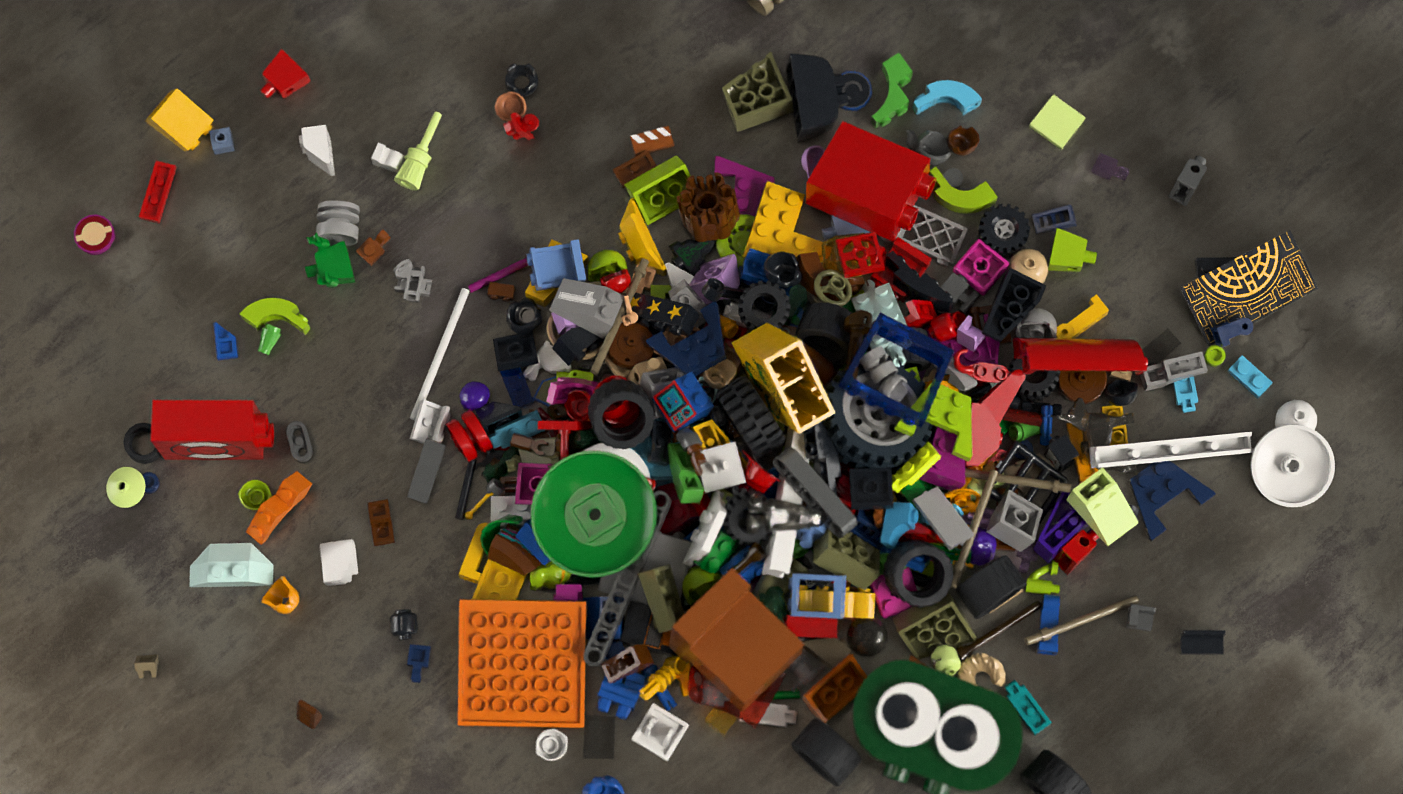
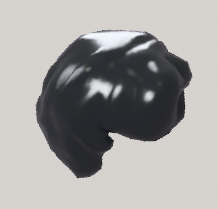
M780 251L771 254L765 259L763 265L764 275L772 284L776 283L782 288L800 284L802 275L794 254Z
M525 297L519 302L514 301L509 304L506 311V322L515 333H529L542 323L541 309L537 308L534 300Z

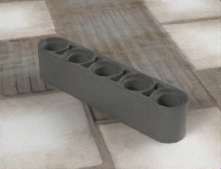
M788 447L774 459L773 464L777 471L836 537L843 538L857 525V520L851 511L796 449Z

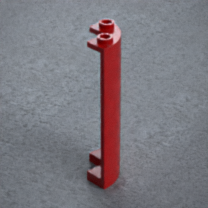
M1013 338L1014 359H1022L1023 374H1032L1038 370L1135 371V375H1140L1147 371L1148 367L1147 357H1144L1139 343L1133 339Z

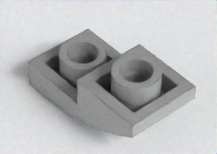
M946 354L935 359L934 366L940 369L942 373L950 375L948 382L958 390L966 391L977 386V381L974 378L959 372L953 364L954 357Z

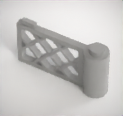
M914 205L913 207L919 209L918 213L922 214L924 219L923 222L914 224L911 228L917 239L909 241L903 238L906 230L901 228L895 240L897 237L901 238L922 253L936 258V263L945 267L948 264L953 265L968 228ZM936 220L941 223L943 229L933 233L930 222ZM926 224L930 234L920 237L916 227ZM956 229L962 233L960 238L952 241L948 231ZM944 232L948 242L938 245L935 235ZM880 237L885 242H892L886 238ZM931 237L935 247L927 249L924 247L922 240ZM950 245L953 252L951 259L943 256L940 249Z

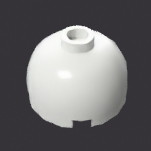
M1291 400L1284 403L1278 409L1275 426L1298 424L1315 430L1317 414L1309 403L1303 400Z

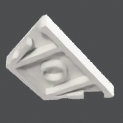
M716 490L707 510L702 512L700 516L701 523L698 530L696 529L691 536L692 543L683 564L691 567L694 560L699 561L710 552L727 514L725 501L722 500L723 492Z

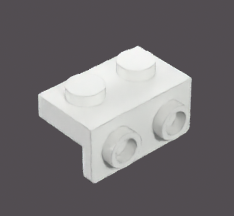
M421 400L409 439L424 444L426 438L441 443L445 435L443 432L445 424L450 419V407Z
M491 496V522L509 514L518 515L523 518L521 523L502 522L500 528H505L507 524L522 528L531 519V505H516L515 496Z

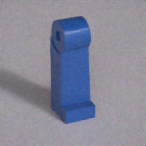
M1043 595L1039 630L1059 625L1060 596ZM1058 634L1052 636L1050 640L1038 641L1037 654L1056 656L1058 653Z

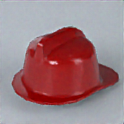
M742 450L749 458L744 476L746 483L750 487L765 493L776 480L782 482L767 472L749 454Z

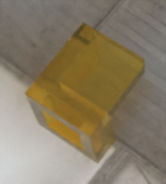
M717 703L705 718V723L722 737H725L727 731L736 722L737 718Z

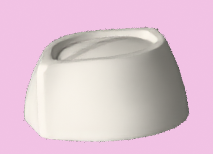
M555 729L543 731L536 741V755L548 761L561 758L567 750V736Z

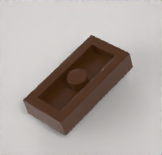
M648 150L612 169L621 187L625 188L624 184L655 168L657 165Z

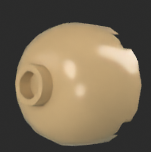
M1023 249L1010 259L1008 270L1012 268L1042 284L1045 282L1048 275V263L1045 256L1039 251Z

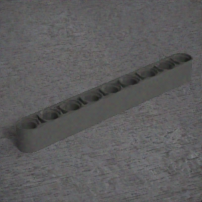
M656 491L654 493L655 501L658 496L663 495L666 498V503L661 507H658L656 504L658 522L649 545L641 555V562L638 565L631 564L626 569L620 571L616 577L584 652V660L588 665L599 666L605 661L639 581L638 573L643 572L671 506V497L663 491ZM626 573H631L633 581L626 585L623 582V576ZM618 592H622L625 597L621 604H617L614 599ZM613 611L616 614V620L610 624L607 622L606 616L609 612ZM601 631H605L608 634V639L604 643L598 640V634ZM596 650L600 657L597 662L593 663L589 656L592 651Z

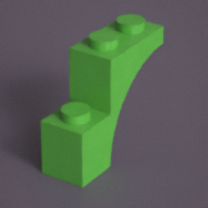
M900 53L882 63L881 70L888 83V96L883 106L872 115L871 123L875 129L879 126H886L891 122V118L896 115L899 117L908 111L907 108L910 101L899 86L904 87L911 81L913 71Z

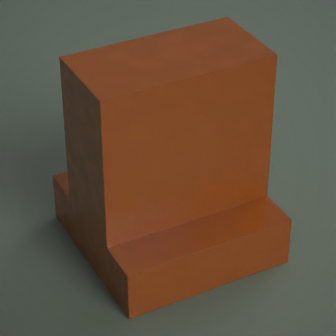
M732 568L672 626L669 648L686 664L691 662L726 698L743 712L801 655L804 643L750 592L751 585Z

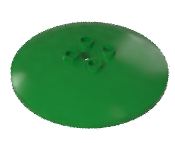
M583 451L572 454L557 462L539 482L531 505L532 529L543 553L561 569L583 577L612 575L633 564L649 545L657 519L655 496L644 474L625 458L605 451ZM593 509H599L601 512L600 518L596 521L590 518V512Z

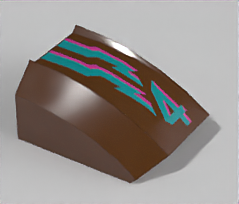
M507 524L500 533L495 535L490 545L488 559L519 574L526 575L536 569L541 562L515 537L520 530Z

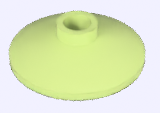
M121 467L115 470L110 475L106 485L109 500L121 508H129L136 505L145 493L144 477L137 469L132 467ZM122 483H125V488L121 490Z

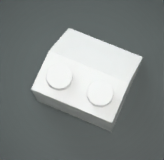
M326 125L301 128L302 135H299V143L303 154L306 153L312 163L330 176H335L331 139Z

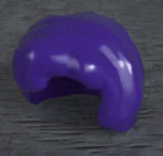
M978 527L971 547L970 563L978 566L989 563L994 558L997 547L995 537L987 533V530L983 527Z

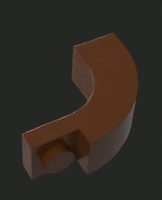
M817 252L799 254L796 259L802 275L800 283L808 292L818 298L814 290V280L825 269L820 262ZM832 276L822 278L820 286H826ZM863 276L847 278L852 287V296L856 295L865 284ZM844 288L842 291L846 295V288ZM829 292L823 293L830 300L839 301L834 294Z

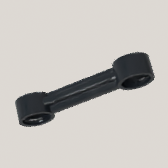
M716 278L708 279L702 287V294L713 302L718 301L721 297L739 301L744 291L726 287ZM763 296L756 298L753 304L759 310L769 312L775 305V302L771 298Z

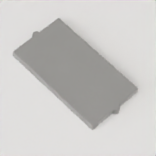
M938 486L928 492L924 491L922 495L913 499L912 502L949 550L959 544L963 545L966 540L975 535Z

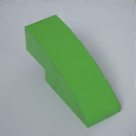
M668 443L670 469L680 503H700L704 488L699 477L695 474L690 461L691 456H688L680 443Z

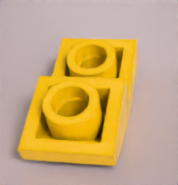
M1102 406L1101 413L1107 446L1128 444L1123 406Z

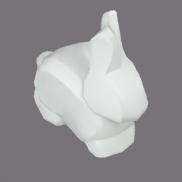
M547 340L537 353L539 363L529 365L523 373L531 382L536 380L541 368L551 374L564 371L570 372L572 370L571 364L568 366L552 349L553 346Z

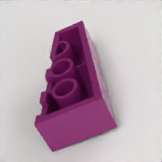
M934 425L930 430L932 433L928 442L934 446L941 458L919 479L951 491L961 489L965 485V460L952 455L957 435Z

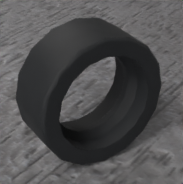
M138 423L126 432L123 441L124 449L130 458L137 463H152L161 456L156 448L149 454L141 455L136 453L132 447L133 438L137 434L144 431L151 433V424Z

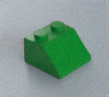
M720 527L710 552L699 561L694 560V562L705 571L715 574L718 572L720 575V568L731 560L730 556L737 551L740 544L736 540L734 541L724 528Z

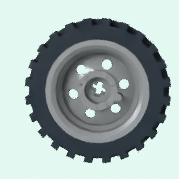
M860 361L855 389L845 388V366L843 371L840 370L825 390L835 413L822 420V423L830 435L837 454L843 457L841 462L846 465L848 462L855 464L854 469L862 467H893L894 470H898L926 444L925 442L932 433L930 429L934 425L921 419L918 420L915 432L911 437L897 430L895 432L890 431V429L894 430L898 422L923 394V388L926 386L923 380L917 381L915 378L917 373L913 370L909 373L903 369L905 365L902 366L901 362H899L900 367H896L898 369L896 374L901 375L907 381L904 384L908 390L901 402L895 406L897 409L896 413H894L893 408L884 404L879 397H874V394L879 395L880 385L876 386L869 376L870 371H866Z

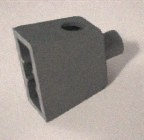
M1196 156L1194 160H1188L1169 194V198L1187 206L1207 170L1205 158Z

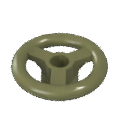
M824 270L814 280L815 293L823 303L836 304L841 307L850 301L852 287L849 280L844 278L842 273L835 270ZM832 276L826 286H820L822 278ZM844 288H846V295L842 291ZM829 292L834 294L839 301L830 300L823 293Z

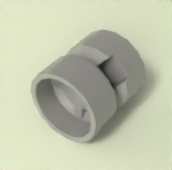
M882 346L874 348L859 360L864 369L870 371L869 376L876 386L880 385L888 376L898 372L892 360H887L888 354Z

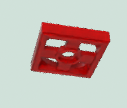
M876 232L835 240L844 278L885 270ZM861 241L868 242L874 247L866 248L862 246ZM853 242V250L843 253L845 247ZM862 251L864 256L857 257L856 253ZM877 255L876 263L868 266L866 262L867 257ZM845 261H858L859 268L851 269L846 265Z

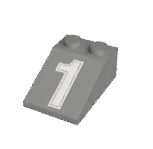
M563 278L549 311L604 339L614 324L624 300V295L606 286Z

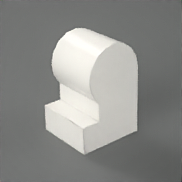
M378 143L371 160L375 166L398 172L402 167L405 156L400 152L387 148L386 145Z

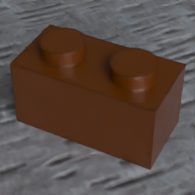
M489 282L488 297L492 300L503 299L505 302L513 301L515 285Z

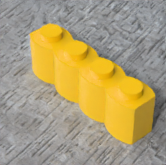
M800 585L799 610L833 612L834 590H829V586H825L823 589L819 586H816V589H808V585ZM846 587L845 617L874 619L875 593L870 592V588L865 590L858 588L857 592L850 591V587ZM790 590V598H791V599H792V590Z

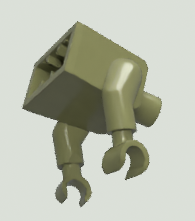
M556 437L535 439V441L542 439L549 443L548 446H539V451L544 452L545 456H539L534 450L529 452L519 449L520 456L513 455L509 460H505L508 466V473L516 471L518 463L552 464L547 466L548 468L553 467L560 461V452H557L555 449Z

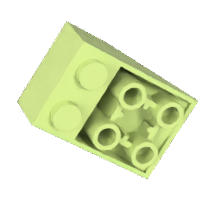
M1103 467L1075 487L1067 498L1070 505L1107 546L1111 545L1139 523L1117 483Z

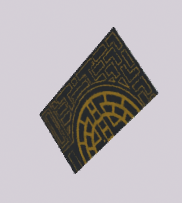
M1289 230L1180 287L1207 345L1211 346L1215 343L1211 327L1239 317L1249 318L1254 323L1317 290L1318 287Z

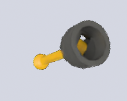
M493 478L486 487L487 494L471 511L465 513L466 519H471L473 513L490 496H499L505 490L500 481Z

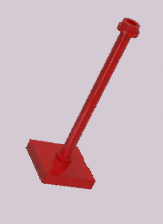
M538 421V429L558 430V434H561L560 460L569 456V434H571V430L592 429L590 421Z

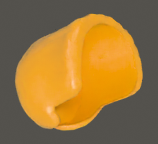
M281 576L263 596L261 602L280 614H289L297 607L300 599L297 590L288 582L285 576ZM283 598H289L285 604H282Z

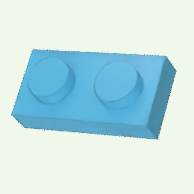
M1243 355L1228 369V372L1257 398L1273 383Z

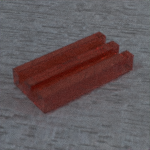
M1008 408L1002 420L1039 427L1042 424L1040 413Z

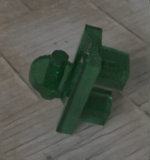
M773 586L767 590L766 595L759 593L760 602L783 623L784 615L790 614L788 605L784 600L783 590L779 586Z

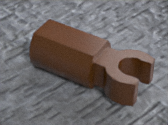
M518 433L513 434L510 442L512 447L529 452L534 450L539 456H545L544 452L539 451V446H548L549 444L545 440L535 441V438Z

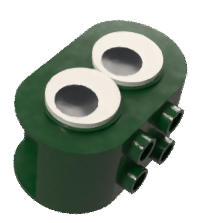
M895 660L876 668L864 680L854 701L852 723L855 736L862 749L872 759L885 765L882 776L903 784L908 782L910 774L925 780L922 791L929 794H949L950 790L970 793L989 788L999 783L1011 772L1021 752L1023 740L1021 720L1015 707L1007 698L994 691L913 661Z

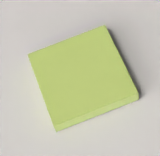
M1053 94L1030 123L1029 127L1062 150L1085 121L1086 117Z

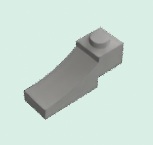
M1198 352L1148 366L1147 371L1140 374L1144 391H1149L1189 377L1207 373L1208 369L1203 353Z

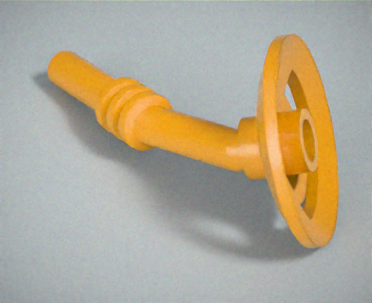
M995 451L979 466L968 467L967 469L982 471L983 466L997 453V451ZM965 477V485L961 489H955L945 494L946 498L950 497L951 504L954 503L959 507H965L961 508L964 512L963 515L975 512L981 497L978 492L966 489L972 480L969 477ZM971 495H975V502L971 500Z

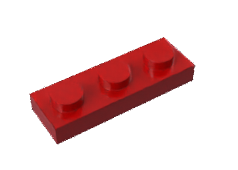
M160 161L155 162L139 214L140 219L160 224L176 171L175 165Z

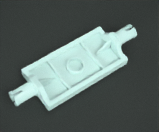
M867 280L869 286L865 282L862 287L864 293L851 299L856 311H868L873 316L871 333L866 335L870 347L873 350L876 347L882 346L886 353L891 356L892 362L896 367H900L899 360L903 366L906 363V358L902 353L904 343L913 339L890 283L876 288L872 280Z

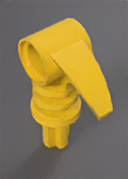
M679 656L666 658L660 670H657L655 674L653 673L648 677L649 683L640 690V697L644 700H649L656 692L663 693L667 686L675 679L679 681L682 697L688 696L691 687L690 662L686 664Z

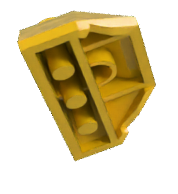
M632 198L629 200L619 225V239L622 244L626 243L629 249L626 253L630 262L634 261L636 265H639L641 259H647L649 261L648 268L656 270L658 275L665 276L667 275L666 266L635 200Z

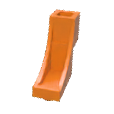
M298 471L284 479L276 494L260 505L246 533L260 545L265 543L283 517L305 498L312 483Z

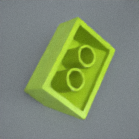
M676 155L624 184L630 198H634L647 225L678 209L676 198L677 195L680 196V192L686 190V182L690 177V173L685 163Z

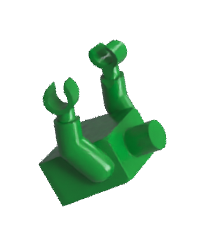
M314 233L312 237H306L309 245L314 244L317 246V252L314 254L316 264L305 266L308 278L317 276V284L325 285L328 288H334L338 284L355 283L345 241L330 246L329 240L319 237L317 233Z

